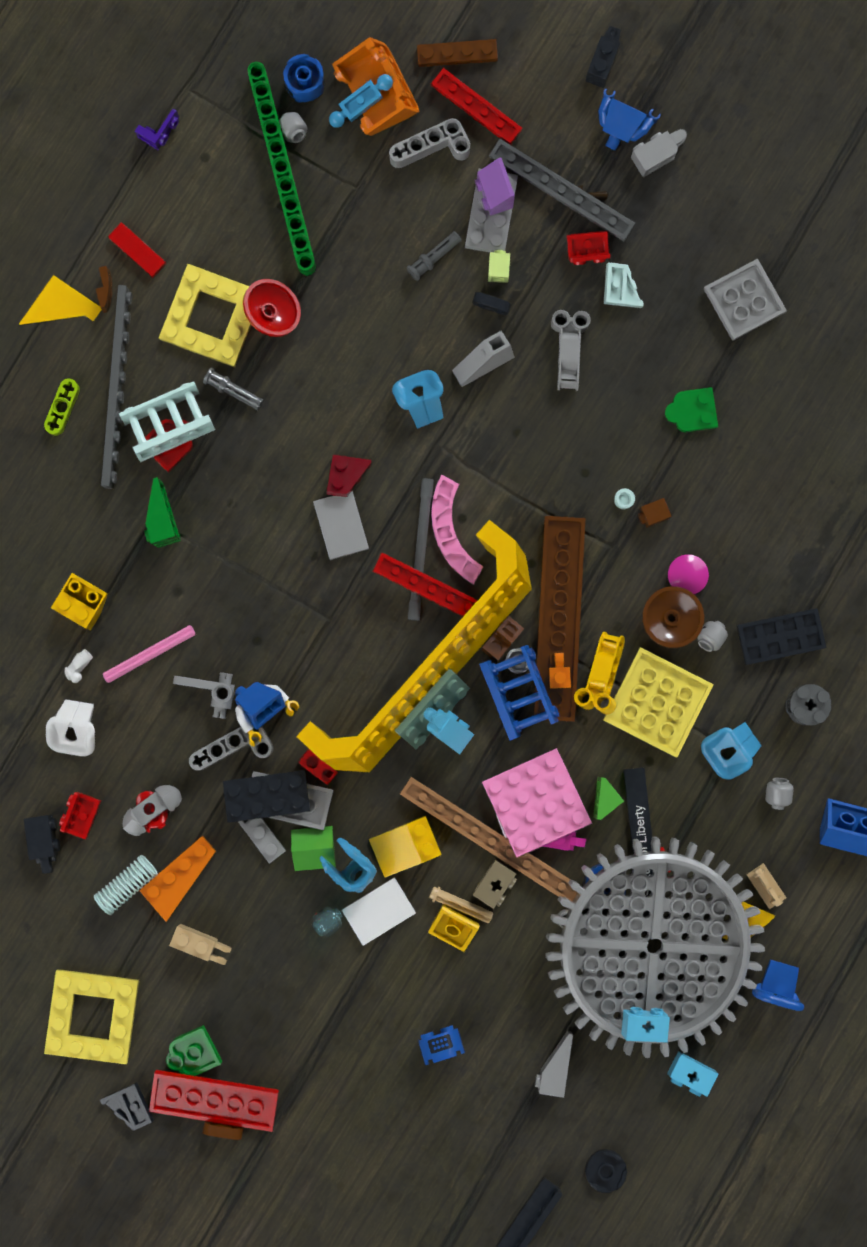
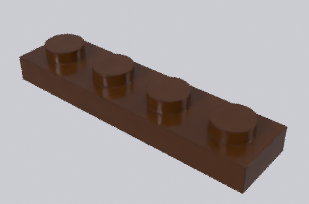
M496 39L417 45L418 67L498 61Z

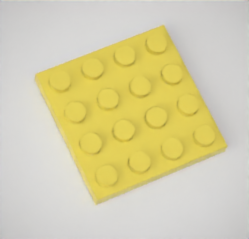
M640 647L614 697L616 709L613 713L606 714L603 721L677 758L714 684Z

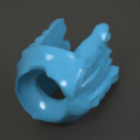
M338 838L337 842L353 860L340 872L321 856L320 861L323 869L345 891L360 893L369 883L373 882L377 870L370 860L361 854L360 850L349 844L345 839ZM363 870L362 875L355 880L356 873Z

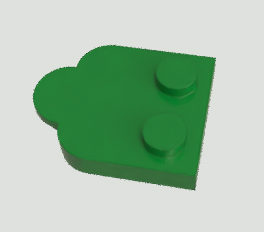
M713 388L687 390L677 393L673 403L669 404L665 409L667 420L676 423L677 428L682 432L718 428Z
M204 1025L173 1039L166 1057V1064L171 1070H179L181 1074L191 1076L201 1074L222 1063Z

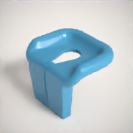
M424 370L403 378L393 385L392 392L397 403L404 410H409L417 429L444 418L440 397L443 394V384L436 372ZM416 387H423V396L418 397L412 390Z
M745 722L733 730L727 727L719 729L704 738L701 743L704 757L716 774L726 780H731L748 771L753 764L752 757L761 747V744ZM734 747L736 749L735 754L730 759L723 758L721 750Z

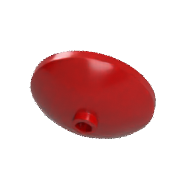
M261 279L251 284L244 294V313L250 324L259 332L272 337H281L291 333L297 327L301 316L300 305L295 294L285 284L272 279Z

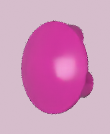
M689 554L679 556L668 568L670 585L685 588L693 594L700 592L708 582V568L704 561L697 556Z

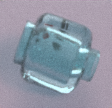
M325 906L313 916V923L311 925L320 937L323 935L330 937L342 927L341 918L343 916L336 907L332 909L329 906Z

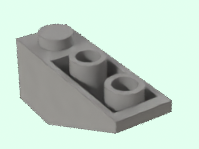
M499 331L483 340L452 371L461 387L515 357L508 340L502 331Z

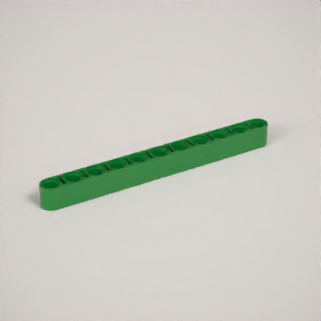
M253 62L248 66V76L299 272L302 275L309 276L315 272L316 264L266 69L262 63ZM255 72H262L259 77L253 76ZM261 90L267 91L263 96L258 95ZM266 109L272 110L268 115L263 114V111ZM270 128L277 129L273 134L267 133ZM275 147L282 148L278 153L272 152V149ZM279 166L287 167L283 172L277 171ZM284 185L292 186L288 191L282 190ZM289 204L297 205L293 210L287 209ZM298 222L301 224L299 229L291 228L294 223ZM303 241L306 243L304 248L296 247L298 242ZM303 261L311 262V265L307 268L301 266Z

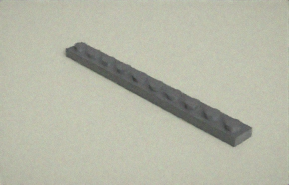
M118 285L101 481V486L108 489H113V484L117 483L115 464L119 462V452L116 449L117 444L121 440L118 425L122 423L119 413L122 412L120 411V404L124 402V392L121 390L122 384H125L126 380L123 366L127 363L125 344L129 343V332L126 331L127 324H130L131 313L128 312L129 304H132V292H130L126 285Z

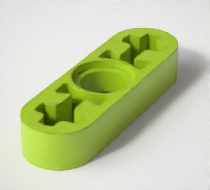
M65 379L61 382L45 420V430L51 435L57 436L64 431L78 397L80 388L73 379ZM72 384L74 391H69L67 395L65 387ZM61 395H64L65 397L67 395V397L71 400L68 401L66 398L61 397ZM60 402L67 403V410L60 413L57 411V405ZM55 413L58 416L63 417V419L61 420L60 418H58L57 424L59 425V428H54V430L52 431V427H50V424L56 422L57 418L53 416Z

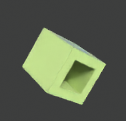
M495 250L494 253L490 252L488 282L508 283L510 253H506L503 250Z

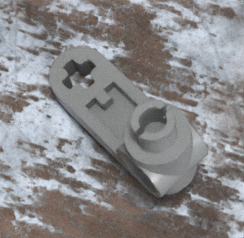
M220 672L219 682L174 676L173 684L212 690L211 706L214 707L212 717L226 719V711L231 709L234 698L235 685L231 684L233 674ZM221 688H226L228 696L222 700L218 697V691Z

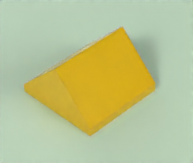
M442 904L428 933L464 952L480 925L476 921Z

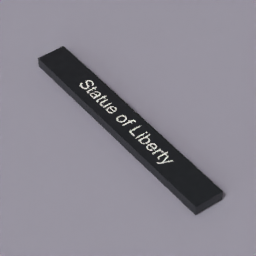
M644 767L623 769L632 852L634 854L633 839H638L641 842L643 852H650L652 850V831ZM649 869L646 873L647 876L652 875L653 870ZM651 890L645 892V896L651 894ZM648 910L643 912V917L649 915Z

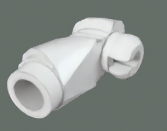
M84 649L82 652L77 653L68 668L65 667V675L73 683H78L82 679V675L79 673L82 672L93 658L87 650Z

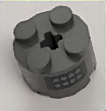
M815 684L801 685L788 694L786 711L797 724L816 725L822 723L831 711L830 695L822 687ZM805 702L812 704V707L808 708L805 706Z

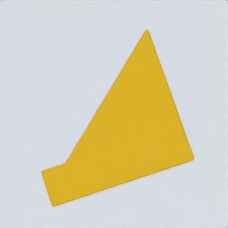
M53 275L19 324L86 316L94 321L102 309L96 303Z

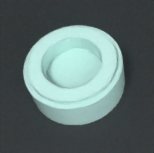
M626 488L620 489L614 496L615 505L623 510L629 509L635 502L634 493Z

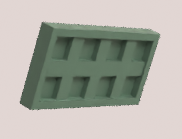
M449 668L394 731L417 749L430 735V732L427 730L429 721L423 715L426 708L431 707L436 711L440 708L445 713L448 710L452 712L453 707L460 699L466 696L470 688Z

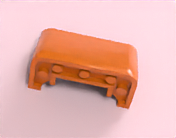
M369 37L332 64L337 80L348 84L352 93L369 80L376 85L377 79L383 74L391 76L393 80L391 89L380 91L383 98L363 113L364 117L361 118L360 127L365 134L373 136L413 117L419 112V107L390 49L385 43Z

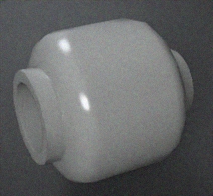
M296 112L285 113L281 116L279 124L284 139L290 143L301 142L307 133V125L301 116Z
M719 621L706 622L697 637L700 647L708 652L719 650L728 637L725 625Z
M773 778V781L767 783L766 802L771 804L772 808L778 810L791 805L793 785L787 779Z

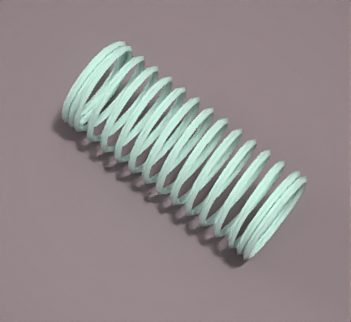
M140 855L137 857L138 862L134 860L136 866L130 864L131 868L127 867L128 872L123 870L124 874L119 873L120 877L116 876L117 880L112 879L113 883L109 882V886L105 885L106 889L102 888V892L98 891L94 895L97 904L108 915H112L114 910H118V907H121V904H125V901L132 898V894L135 895L139 888L142 889L146 882H150V879L158 875L154 866L144 856ZM141 872L147 877L148 880H146V879L143 877V875L141 874ZM131 882L137 887L138 890H136V889L133 887V885L131 884Z

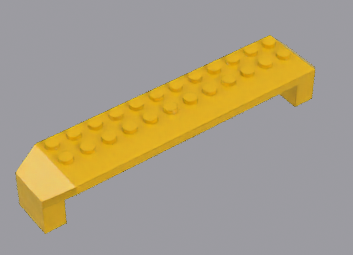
M489 520L476 536L485 549L496 557V581L358 736L332 739L310 721L296 736L316 756L333 769L370 772L400 739L401 736L394 730L450 668L457 674L532 590L526 555L516 540Z

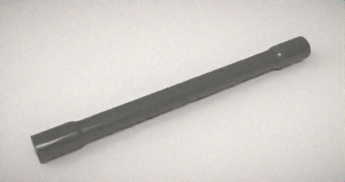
M423 478L421 483V502L414 569L424 573L430 504L434 480ZM411 591L408 620L420 621L421 596Z

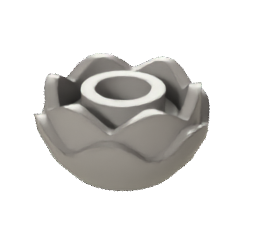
M521 648L510 650L505 660L522 654ZM525 661L508 669L513 673L519 674L526 672L529 668Z

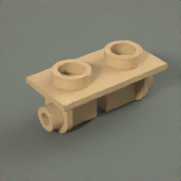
M764 863L746 874L769 909L781 905L783 900L786 899V896Z

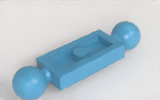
M387 74L379 76L376 85L369 80L339 103L342 111H334L330 114V124L335 128H339L344 124L346 117L352 122L383 98L380 91H387L393 85L391 76Z

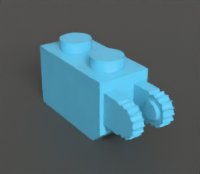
M431 707L426 708L423 715L429 721L427 730L460 754L474 736L468 730L470 726L461 719L457 722L456 720L459 717L449 710L445 713L440 708L438 711Z

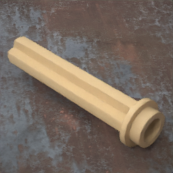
M439 886L438 888L433 887L429 896L432 902L438 901L486 923H489L493 917V912L445 892Z

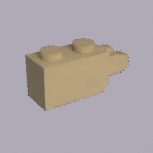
M182 924L177 926L169 945L203 960H212L222 965H225L227 960L213 954L214 949L217 948L226 953H230L232 949L225 944L217 942V938Z

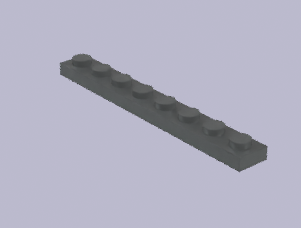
M499 139L489 155V158L494 161L502 158L505 168L623 242L635 226V222L502 139Z

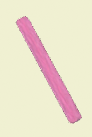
M189 625L104 672L103 677L105 681L110 683L195 636L193 627Z

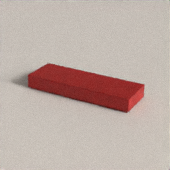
M122 222L108 236L115 245L152 278L166 265V262Z

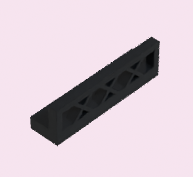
M543 1176L496 1247H527L561 1198V1189Z

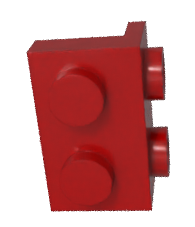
M607 231L566 235L568 260L571 263L573 262L574 265L586 264L585 261L593 260L594 263H602L606 261L605 259L610 258Z
M80 792L70 795L66 805L69 807L67 813L62 815L59 826H61L60 832H66L82 839H87L102 800Z

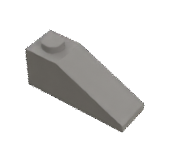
M572 1031L565 1033L541 1068L540 1075H536L535 1087H538L539 1094L564 1098L573 1038Z

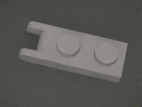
M262 818L248 820L246 823L244 821L238 822L269 864L286 851Z

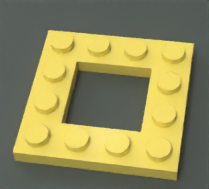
M187 264L159 339L235 367L251 327L243 310V297L250 286ZM200 291L236 304L223 340L187 327Z
M56 970L44 1054L127 1064L139 980ZM75 994L114 999L109 1039L69 1034Z

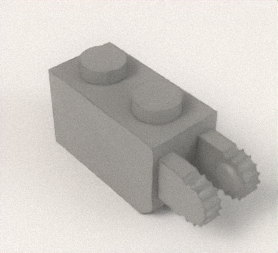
M680 129L671 134L668 131L663 134L659 132L651 137V141L645 144L642 142L633 148L631 159L642 177L649 175L674 160L677 149L680 145L684 144L687 137L685 130Z

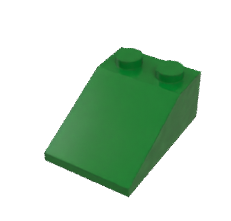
M156 477L153 478L145 523L147 529L144 530L148 542L150 541L151 544L160 548L179 542L181 539L164 483Z

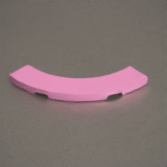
M441 475L432 502V526L435 539L449 565L460 576L474 585L483 566L472 559L462 548L455 534L452 522L453 500L459 484Z

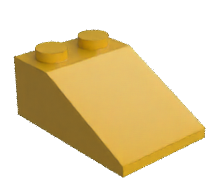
M426 816L369 839L384 878L441 855Z

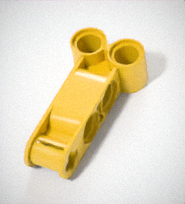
M607 632L601 634L586 688L578 689L574 694L575 702L583 709L590 710L595 707L601 713L608 715L615 711L616 701L610 694L624 648V636L608 635ZM585 695H589V700L586 703H582V698ZM608 699V705L605 708H601L602 701Z

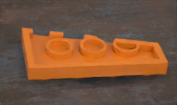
M204 836L200 837L139 890L166 922L216 853V850Z

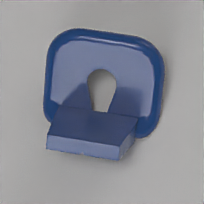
M770 959L761 983L757 984L756 989L752 990L753 996L767 1003L795 1011H803L805 1006L799 1001L795 993L799 968Z

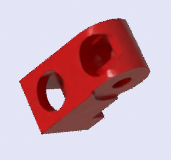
M309 748L298 760L299 764L327 785L338 773Z

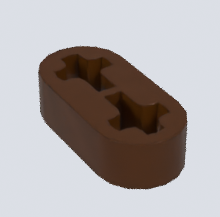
M205 1121L203 1134L231 1140H241L243 1127Z

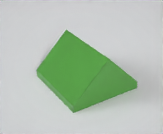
M597 777L593 818L601 820L623 803L624 800L606 778Z
M326 826L324 830L315 828L291 830V852L295 871L323 869L320 861L321 856L336 867L333 826Z

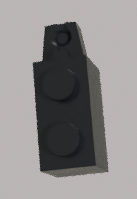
M609 26L605 35L601 36L585 82L602 88L605 87L618 53L620 29Z
M52 814L24 819L29 860L36 859L37 864L41 863L42 874L53 872L52 861H56L58 851H60L59 839H56L55 831H57L56 818H53Z

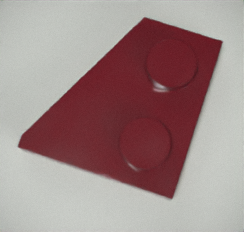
M333 455L327 495L348 497L353 487L362 479L365 471L371 467L372 460Z

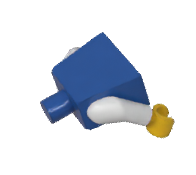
M255 682L247 689L240 686L235 691L237 721L244 732L249 734V744L253 747L255 743L251 738L257 737L261 743V734L254 732L253 728L259 729L282 710L285 705V712L289 716L294 715V711L290 707H293L296 711L299 708L298 702L289 701V697L277 685H263Z

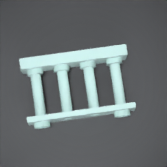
M194 381L185 383L175 390L135 407H129L119 413L124 424H131L138 441V445L134 446L133 449L140 462L215 430L209 415L202 416L194 398L195 395L200 394ZM184 400H187L195 418L194 421L183 424L175 405ZM167 407L176 426L175 429L169 432L164 431L157 415L158 411ZM146 416L150 417L157 433L155 438L148 441L145 439L138 422L139 419Z

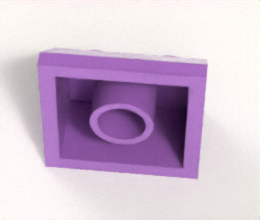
M498 158L478 171L477 179L475 180L478 192L482 191L484 197L481 199L484 210H488L490 216L512 209L515 198L502 158Z

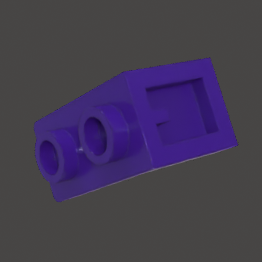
M171 110L157 134L148 126L144 128L138 125L135 130L137 137L159 150L161 145L164 146L168 141L170 131L175 129L179 123L177 110Z

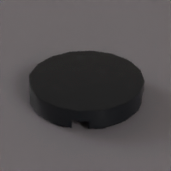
M604 1149L590 1156L586 1162L585 1173L592 1188L598 1192L611 1193L621 1188L626 1181L627 1168L624 1160L618 1153Z

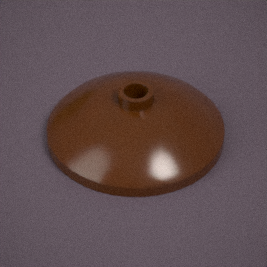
M676 586L665 587L656 591L647 600L642 613L643 626L648 636L657 644L668 648L683 647L694 641L700 634L704 624V610L699 599L689 590ZM669 615L675 617L674 622L668 620Z

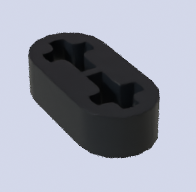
M475 292L472 304L502 315H508L511 304L505 300L480 292Z

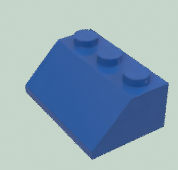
M827 799L820 827V844L867 856V808Z

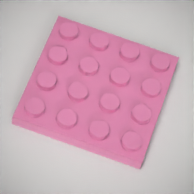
M557 748L482 782L516 858L592 824Z

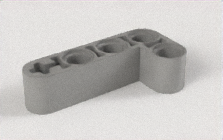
M448 119L393 145L389 151L390 163L395 168H402L447 146L454 158L462 161L470 155V141L461 123L457 119ZM455 128L457 132L451 134L448 132V129ZM433 136H436L440 140L437 142H432L429 139ZM419 145L422 148L418 151H414L412 149V146ZM462 145L466 147V150L461 152L456 148Z
M263 726L259 728L261 743H266L269 750L265 755L260 754L258 747L261 743L258 738H251L255 743L254 747L249 744V734L245 733L242 727H239L194 752L189 758V764L195 770H203L247 745H250L257 757L267 758L273 753V745ZM234 735H238L241 739L237 747L232 746L230 742L231 737ZM216 745L221 746L223 750L219 757L214 756L212 752ZM208 754L210 757L202 761V766L195 764L197 756L205 757Z

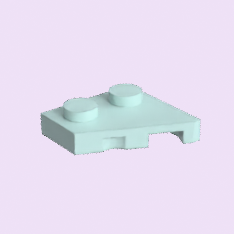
M608 262L606 264L604 304L642 308L644 303L638 296L637 286L631 278L629 266Z

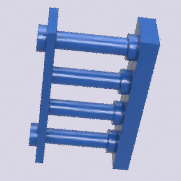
M528 645L520 647L522 654L498 664L492 663L491 660L479 664L509 740L520 737L522 729L549 719L551 724L559 721L557 718L559 717L558 709L555 705L552 706L534 661L536 659L535 652ZM526 661L530 673L506 683L499 681L497 675L500 671ZM534 681L538 692L514 702L507 701L505 694L508 690ZM538 700L542 701L545 708L544 712L521 721H515L513 716L514 710Z

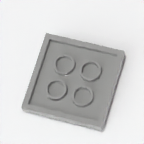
M758 259L704 287L705 293L732 341L781 316L787 311Z

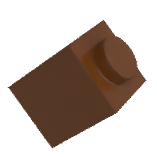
M664 498L642 506L639 509L640 513H638L641 524H645L646 528L672 517Z

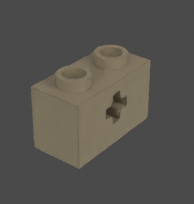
M494 859L472 893L473 896L493 909L496 905L499 907L506 897L503 895L506 889H511L517 880L515 878L516 873ZM500 880L501 888L493 890L491 882Z

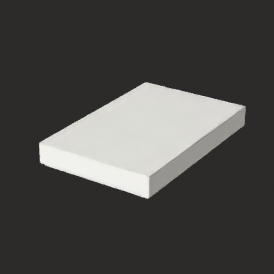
M395 877L342 909L363 946L416 914Z

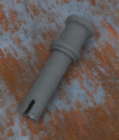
M453 231L429 253L421 254L419 260L411 266L408 265L406 267L407 271L416 281H419L420 276L428 270L431 271L434 264L457 244L461 243L462 239Z
M211 367L208 370L203 384H209L218 389L219 393L226 392L239 401L255 408V410H259L264 399L232 383L228 376L224 377L214 371V368Z

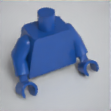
M604 89L598 113L603 131L610 134L605 146L616 151L621 140L627 143L637 141L648 133L661 115L653 117L652 112L654 109L645 114L616 100L615 91H613L612 95H607V89Z

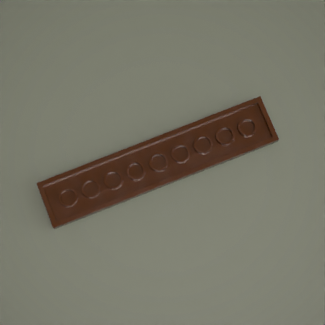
M545 516L536 666L552 706L555 705L558 709V720L575 722L576 702L574 694L577 690L586 518ZM554 653H564V667H570L571 688L550 689L549 668H555ZM541 700L534 702V715L545 711Z

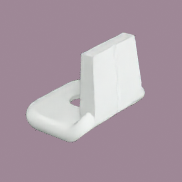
M65 700L57 715L51 717L46 724V742L52 750L76 756L92 754L95 750V729L90 721L94 704ZM68 727L74 728L77 736L76 740H69L66 737Z

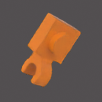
M554 653L555 668H549L550 689L571 688L570 667H564V653Z

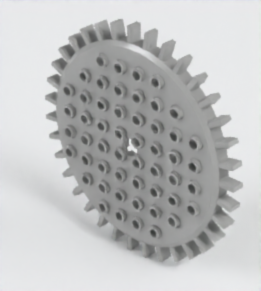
M652 837V850L650 852H643L641 842L638 839H633L634 854L626 857L622 847L618 844L615 845L617 861L609 864L607 858L600 853L597 855V858L603 869L598 873L594 874L585 865L581 867L584 875L590 879L583 887L570 879L568 884L574 891L578 892L575 899L570 901L566 897L559 896L558 898L562 906L569 908L566 917L551 914L550 919L556 924L563 925L561 934L547 933L546 938L548 941L560 943V951L546 953V958L548 961L561 960L562 968L548 972L551 980L564 977L567 983L554 990L557 998L564 997L569 993L572 994L574 1000L563 1007L566 1014L568 1015L580 1007L584 1013L575 1021L576 1026L581 1029L590 1020L596 1023L589 1034L594 1041L599 1038L603 1030L608 1031L610 1035L605 1045L610 1050L614 1048L619 1037L625 1039L621 1034L623 1010H630L631 1007H639L646 1011H651V1008L663 1009L670 1017L668 1042L677 1040L678 1046L683 1053L688 1052L685 1038L693 1034L695 1039L703 1046L706 1043L701 1033L702 1029L710 1026L711 1030L716 1034L720 1035L722 1033L720 1026L715 1022L721 1014H724L732 1022L736 1020L734 1014L727 1009L733 1000L739 1005L747 1006L748 1002L744 997L737 994L741 986H746L749 989H756L757 987L752 980L745 978L747 969L762 971V966L759 963L749 960L750 952H764L765 947L759 943H751L750 935L763 933L764 928L761 925L749 926L747 920L760 914V910L756 906L744 910L741 904L751 898L753 893L746 889L736 895L733 888L743 878L739 874H735L728 881H725L722 875L730 866L726 861L723 860L719 863L714 871L708 867L715 855L712 851L707 850L700 862L693 859L697 851V845L693 842L689 843L685 855L677 853L679 840L676 838H671L668 852L660 851L661 843L657 837ZM632 868V873L627 875L626 870ZM649 869H652V875L647 876V871ZM672 870L673 875L671 877H667V872ZM692 871L693 876L691 878H687L688 872ZM606 888H610L608 894H604ZM626 889L631 890L629 895H624ZM647 890H651L649 896H645ZM667 891H671L669 897H665ZM687 892H691L690 898H685ZM711 893V898L706 900V894ZM584 907H587L588 912L582 914V910L584 909ZM607 908L608 913L603 915L602 910ZM624 910H629L628 915H622ZM648 910L649 915L643 917V912ZM668 911L669 916L667 918H663L664 912ZM685 913H689V917L687 919L683 918V915ZM705 914H709V918L707 920L703 919ZM725 915H729V919L727 921H724L723 919ZM582 928H586L584 934H580ZM602 929L607 930L605 935H600ZM623 930H627L625 936H621ZM643 931H647L645 937H641ZM663 932H667L666 938H661ZM687 933V938L682 939V934ZM704 934H707L706 940H702ZM724 935L728 936L726 941H722ZM649 939H659L661 941V949H658L656 953L648 952L647 945ZM579 949H584L582 955L578 954ZM600 950H605L604 955H598ZM625 951V955L620 957L619 952ZM643 951H644V952H645V956L642 957V958H640V957H639L640 952H643ZM664 952L666 954L665 957L660 959V954ZM686 954L685 958L680 960V955ZM705 954V959L701 961L700 956ZM725 955V960L721 962L720 957ZM577 970H583L581 975H576ZM599 970H603L601 976H597ZM619 971H623L621 977H617ZM643 972V977L637 978L638 973ZM663 973V978L658 979V974ZM684 974L683 979L678 980V976ZM704 975L703 980L698 981V977ZM724 976L723 981L718 982V978ZM601 991V995L596 997L595 992ZM620 991L621 996L615 997L616 992ZM637 993H642L640 998H635ZM658 993L662 994L660 999H656ZM678 994H682L680 1000H676ZM698 995H702L700 1001H696ZM620 1012L619 1017L614 1018V1013ZM675 1015H680L678 1020H674ZM625 1041L623 1051L626 1055L630 1056L634 1043H643L642 1054L645 1058H650L651 1044L660 1043L661 1053L664 1057H669L668 1042Z

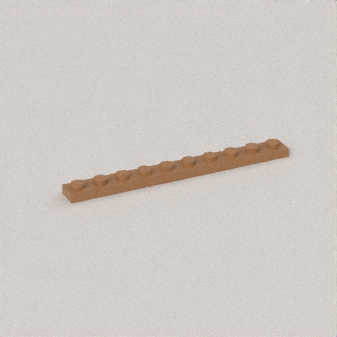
M413 777L409 779L400 793L406 799L558 897H566L573 901L578 894L568 884L570 881L568 877L530 853L516 858L507 838Z

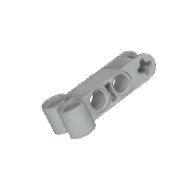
M558 310L553 314L551 327L556 332H559L557 390L568 388L578 391L581 333L588 329L591 321L589 314L585 311H578L573 317H570L568 312L564 310ZM558 317H562L565 319L566 323L564 325H558L555 322V319ZM577 318H583L586 322V325L579 326L576 324L575 320Z

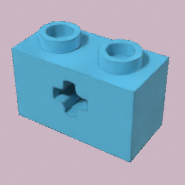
M631 1007L630 1010H623L621 1034L626 1041L668 1042L670 1017L660 1008H651V1011H646L639 1007Z
M679 1051L667 1073L672 1083L680 1087L683 1084L690 1087L689 1091L699 1097L701 1094L708 1096L718 1076L716 1070ZM693 1072H694L695 1075H696L695 1078H693V1077L689 1078V1077L687 1076L689 1073H690V1074H693Z

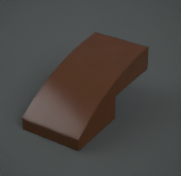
M102 266L99 267L103 287L97 288L96 293L100 308L104 313H107L112 300V278L108 267Z
M508 616L481 650L497 663L524 628Z

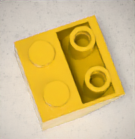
M71 573L51 609L80 626L91 630L102 612L108 593Z

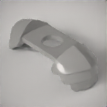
M170 785L157 787L155 789L156 792L135 808H130L126 812L122 823L123 829L134 836L145 833L146 829L144 826L166 809L174 811L175 807L180 805L182 801L180 791ZM148 803H152L155 806V811L151 815H147L144 812V807Z

